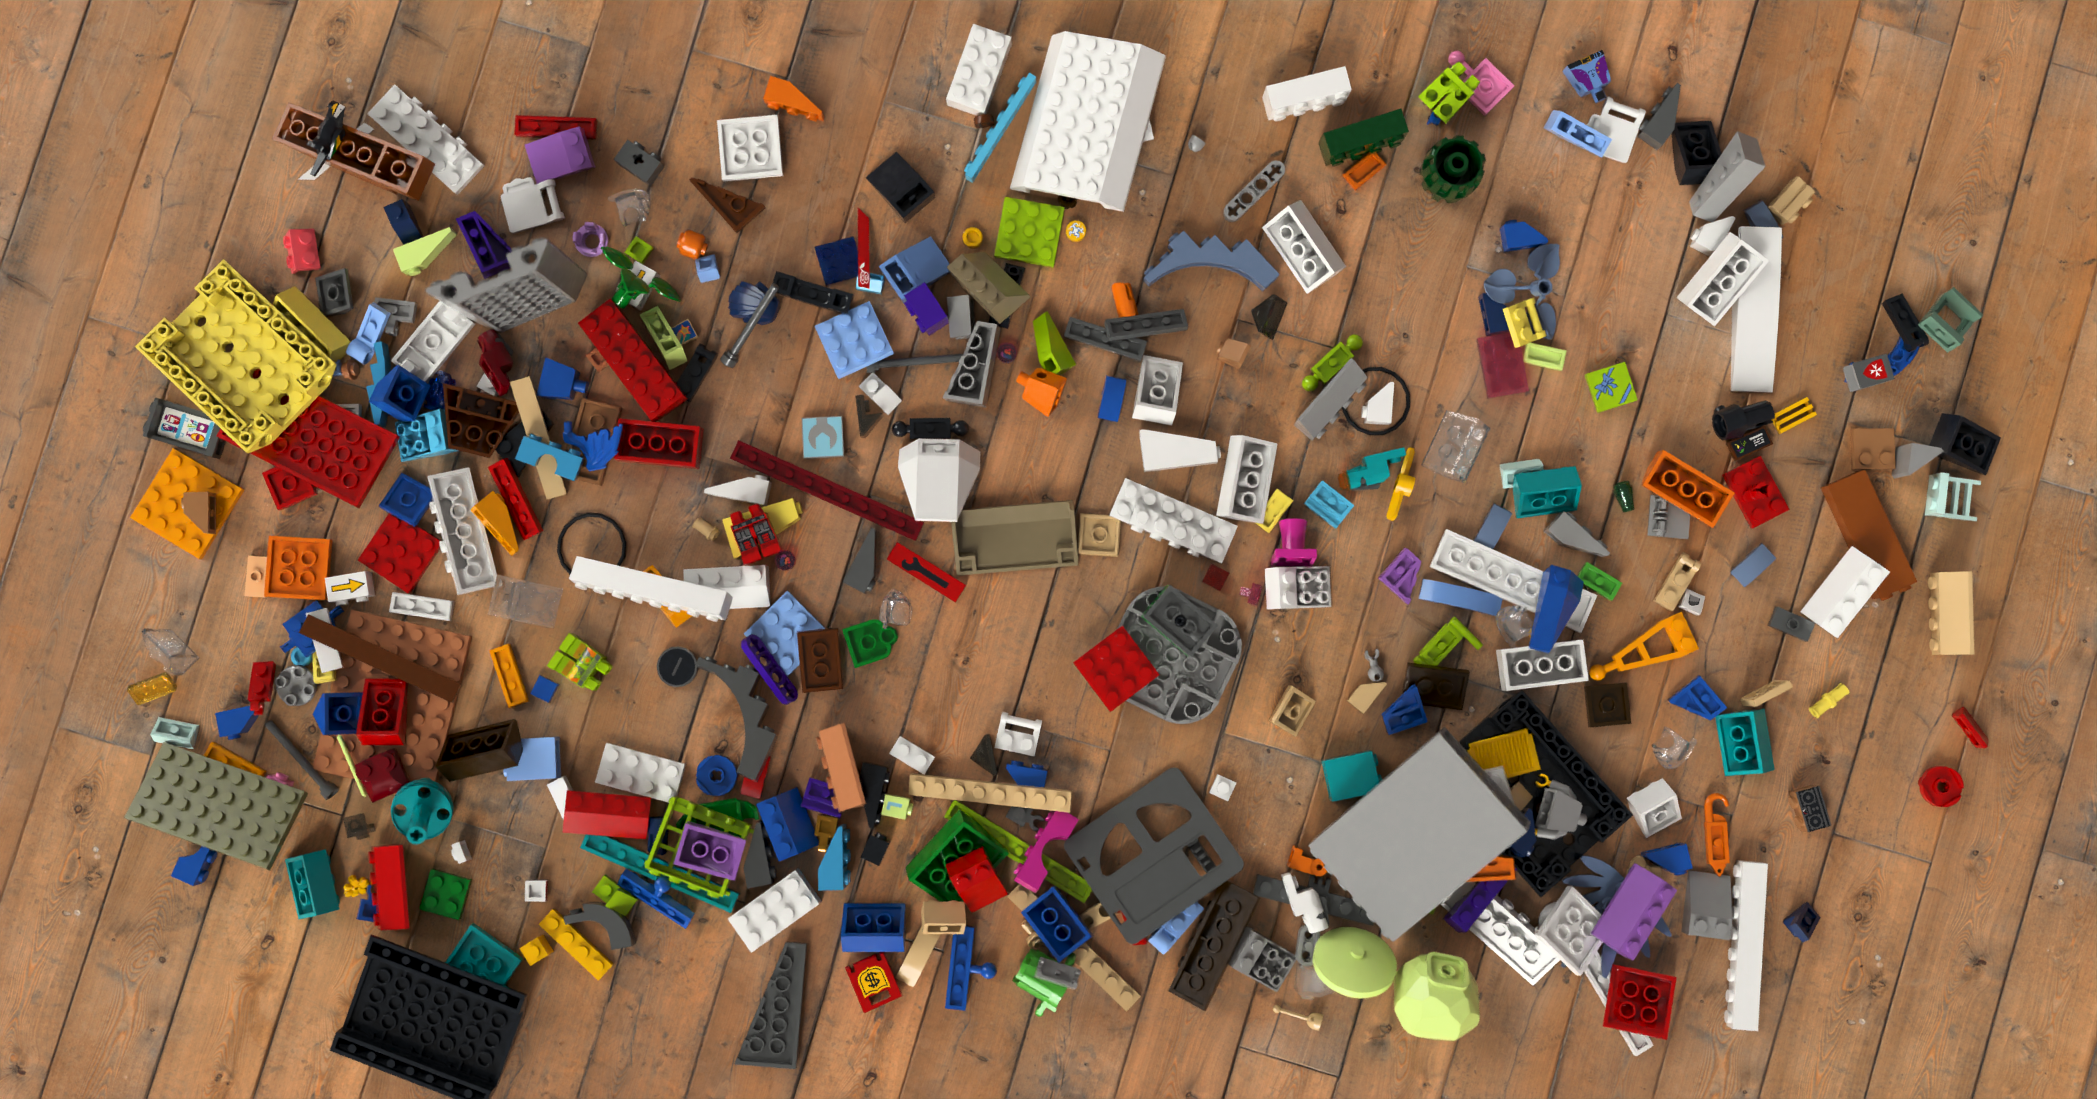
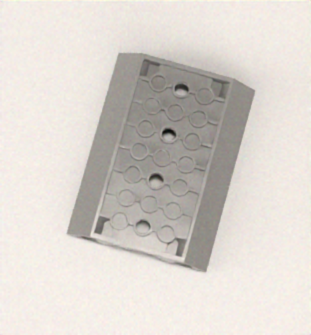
M541 237L531 241V244L528 246L513 248L511 253L506 255L512 269L511 272L509 270L500 272L497 275L498 277L492 280H481L475 286L472 276L460 271L452 274L450 279L431 283V287L425 290L429 295L472 321L503 333L576 302L587 274L586 271L547 238L543 239ZM533 254L536 261L529 263V257Z

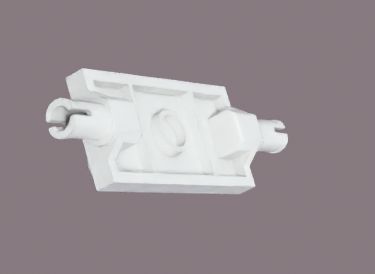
M439 301L392 358L391 362L395 365H400L428 383L475 326V323Z

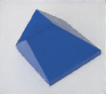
M363 692L322 694L313 712V716L323 735L356 734Z

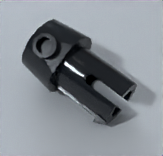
M1766 400L1744 407L1736 404L1728 407L1721 405L1714 410L1712 426L1714 432L1721 440L1742 438L1747 430L1773 423L1771 419H1775V413L1771 402Z

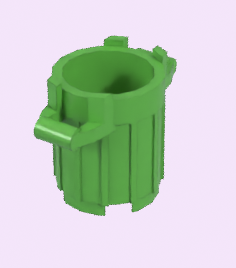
M1031 948L1022 961L1021 968L1017 975L1014 976L1012 982L1042 1001L1035 1011L1036 1016L1041 1017L1046 1008L1056 1012V1008L1067 988L1034 977L1040 957L1053 961L1056 960L1038 949ZM1074 953L1067 957L1065 965L1072 966L1076 959Z

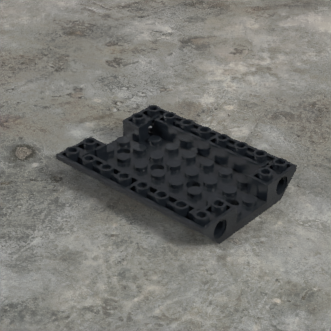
M1520 690L1501 703L1466 734L1459 743L1467 751L1470 750L1469 743L1527 728L1528 734L1532 733L1541 769L1519 775L1516 782L1511 783L1508 780V784L1511 788L1517 782H1520L1532 795V799L1523 809L1529 808L1532 810L1534 827L1538 828V826H1535L1538 817L1535 807L1537 803L1542 802L1545 788H1549L1548 786L1538 787L1535 782L1545 784V779L1538 775L1545 774L1550 781L1555 780L1569 786L1576 795L1577 801L1582 803L1581 813L1586 814L1587 821L1583 826L1577 825L1576 831L1567 832L1573 836L1571 844L1566 845L1563 842L1564 836L1557 839L1537 837L1536 835V842L1533 845L1535 848L1529 856L1517 857L1508 849L1501 853L1503 856L1514 857L1516 871L1538 896L1542 897L1571 871L1569 867L1598 841L1603 843L1630 819L1633 814L1524 691Z

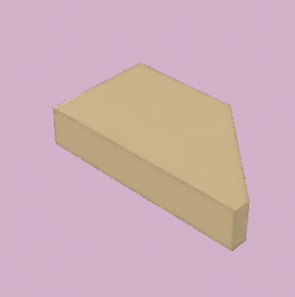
M1387 683L1359 685L1347 701L1364 714Z

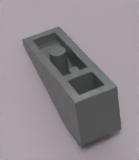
M873 528L870 529L843 580V583L864 594L868 591L871 592L876 584L874 578L876 577L877 531Z

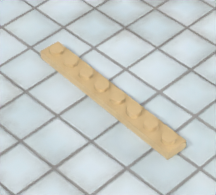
M912 773L909 779L908 795L1070 813L1073 791Z
M1018 884L1007 896L1021 911L1039 898L1034 892L1021 884ZM1086 942L1073 952L1076 955L1075 962L1126 1011L1141 997Z

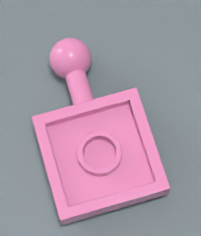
M1453 51L1449 55L1448 61L1451 66L1460 62L1467 69L1464 72L1467 75L1463 80L1464 83L1472 74L1480 81L1478 87L1473 91L1475 94L1469 101L1484 116L1513 89L1514 85L1487 58L1473 70L1465 62L1462 52Z

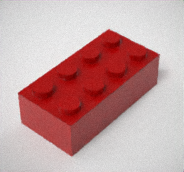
M618 418L617 426L623 424V429L617 448L619 452L614 456L615 460L619 462L700 469L704 429L700 426Z

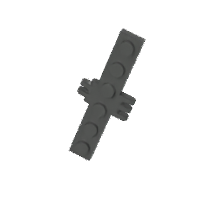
M1257 874L1253 889L1254 895L1290 904L1283 880ZM1310 874L1307 887L1299 885V888L1296 889V891H1300L1309 887L1313 888L1319 896L1326 899L1329 915L1371 926L1374 925L1367 917V912L1364 908L1357 906L1352 898L1328 892L1331 878L1327 877L1325 885H1322L1323 876H1318L1317 883H1314L1315 875Z

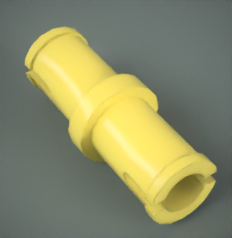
M1839 683L1837 687L1829 693H1824L1818 702L1809 707L1810 713L1814 717L1819 718L1829 708L1837 706V702L1850 693L1848 688L1844 684Z

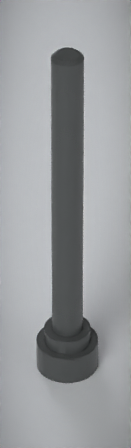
M773 283L731 350L723 353L720 361L724 365L734 368L737 364L738 353L778 291L779 286Z
M963 354L880 360L867 366V373H875L879 368L959 362Z
M268 721L265 724L267 729L319 785L320 794L325 800L330 799L339 791V788L334 783L327 782L318 771L314 770L310 762L273 721Z

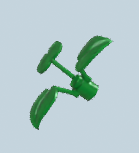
M611 247L600 248L603 249L604 255L613 265L622 268L620 271L622 279L617 286L619 289L612 297V301L617 306L625 308L632 299L635 300L640 294H648L652 287L664 297L681 302L678 293L667 281L654 277L652 282L647 285L645 281L630 271L633 269V264L625 254Z

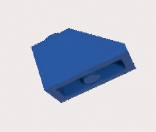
M1509 220L1500 228L1503 252L1536 248L1548 243L1547 237L1524 221Z
M250 706L215 713L219 736L228 737V740L241 738V734L247 733L259 715H254V711L250 710Z
M1681 842L1641 852L1644 858L1660 866L1665 871L1674 873V875H1683L1687 873L1686 870L1693 869L1687 844Z

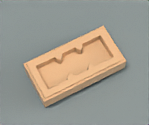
M248 556L245 596L267 598L264 597L267 557Z

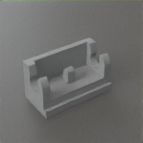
M970 295L947 297L950 338H970L975 327L974 298Z
M1040 957L1034 977L1075 990L1081 971L1078 968Z

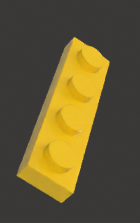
M555 908L538 924L598 981L614 965L572 924L565 925L564 917Z

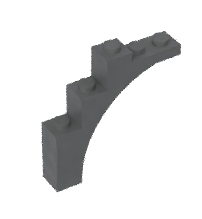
M706 656L705 659L699 657L696 666L717 675L724 681L739 703L745 725V744L742 759L736 772L741 776L758 782L778 738L774 734V729L767 726L760 728L769 709V705L765 703L766 699L755 695L754 698L752 697L761 676L757 673L756 668L750 665H746V667L740 665L736 673V669L724 664L722 667L717 665V661Z

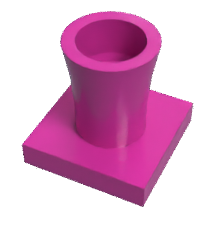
M1291 518L1279 521L1282 549H1275L1271 558V567H1312L1317 558V549H1305L1307 520Z

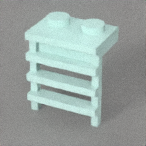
M1942 472L1929 475L1925 515L1977 521V517L1969 516L1972 485H1981V481L1949 477V473ZM1948 481H1951L1953 486L1950 513H1945ZM1960 483H1965L1962 515H1957Z

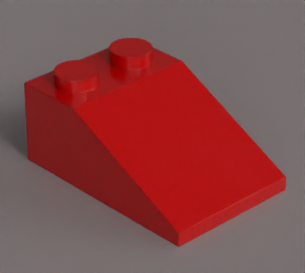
M365 679L356 732L362 745H404L407 728V682L401 679Z
M983 846L945 865L950 880L971 913L1008 895Z

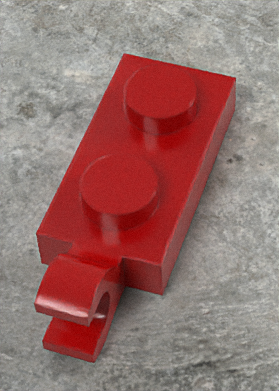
M274 661L253 662L247 699L250 702V710L254 711V715H263L265 702L271 701L276 670Z

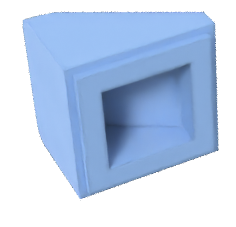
M715 254L695 260L697 275L701 283L720 278Z

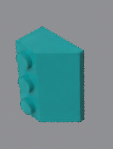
M1576 466L1515 474L1513 497L1516 519L1577 511L1582 484Z
M1765 709L1724 713L1715 717L1725 776L1761 774L1775 770Z
M326 849L285 859L298 920L340 910V899L334 887L335 877L331 873V860Z

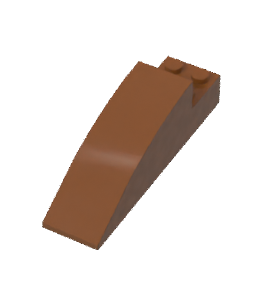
M288 103L272 139L313 159H317V150L307 144L309 140L313 141L316 138L318 128L325 117ZM343 124L345 136L330 160L327 159L324 164L396 195L400 193L419 201L435 163L420 154Z

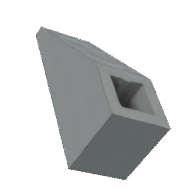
M1569 512L1559 513L1544 530L1558 545L1600 557H1606L1610 554L1606 550L1608 548L1606 544L1601 540L1596 541L1591 536L1592 532L1585 526L1581 527L1576 523L1577 519Z

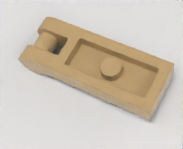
M1683 552L1653 601L1667 610L1673 611L1702 563L1698 560H1692L1688 554ZM1684 564L1689 567L1687 572L1682 570Z

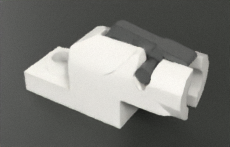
M1289 872L1281 874L1293 914L1296 917L1303 915L1302 919L1310 933L1329 928L1326 899L1319 896L1311 887L1296 891L1299 888L1296 877H1292Z

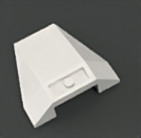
M920 438L899 449L898 469L915 521L957 522L980 471L979 450L960 439Z

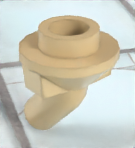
M1023 921L1021 926L1030 935L1026 939L1028 946L1034 948L1043 946L1044 942L1028 921Z

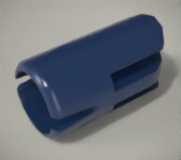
M649 817L647 847L649 853L664 817ZM666 829L661 842L668 845L669 829ZM659 847L657 852L658 855L667 853V850Z

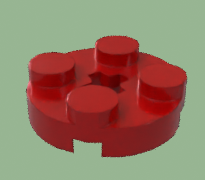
M1946 766L1931 767L1918 780L1920 793L1924 800L1937 807L1953 806L1960 800L1962 788L1964 789V783L1960 774ZM1939 782H1940V783H1944V782H1945V784H1946V785L1943 787V788H1944V791H1943V792H1942L1941 790H1938V789H1937V786H1938V783H1939Z

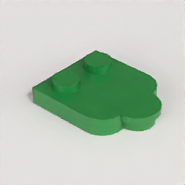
M877 619L842 629L854 668L887 658L891 653V646L895 644L898 638L897 631L893 627L884 626Z

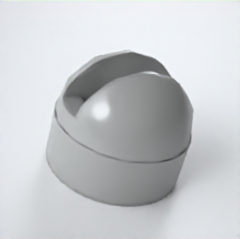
M1192 135L1189 139L1188 147L1193 152H1199L1206 143Z

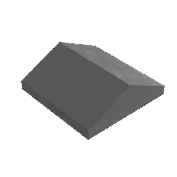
M344 268L315 278L320 312L325 317L347 314L353 309L348 269Z

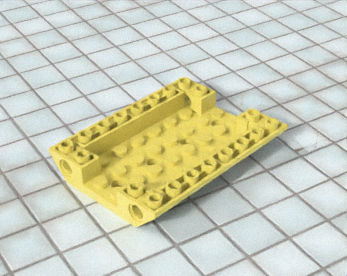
M223 259L194 288L200 295L173 322L164 317L135 347L246 453H251L270 445L330 385L337 364ZM205 317L206 323L199 327V319ZM233 343V350L228 353L225 352V347ZM261 369V376L254 379L252 376L254 371ZM288 395L289 402L281 405V398Z

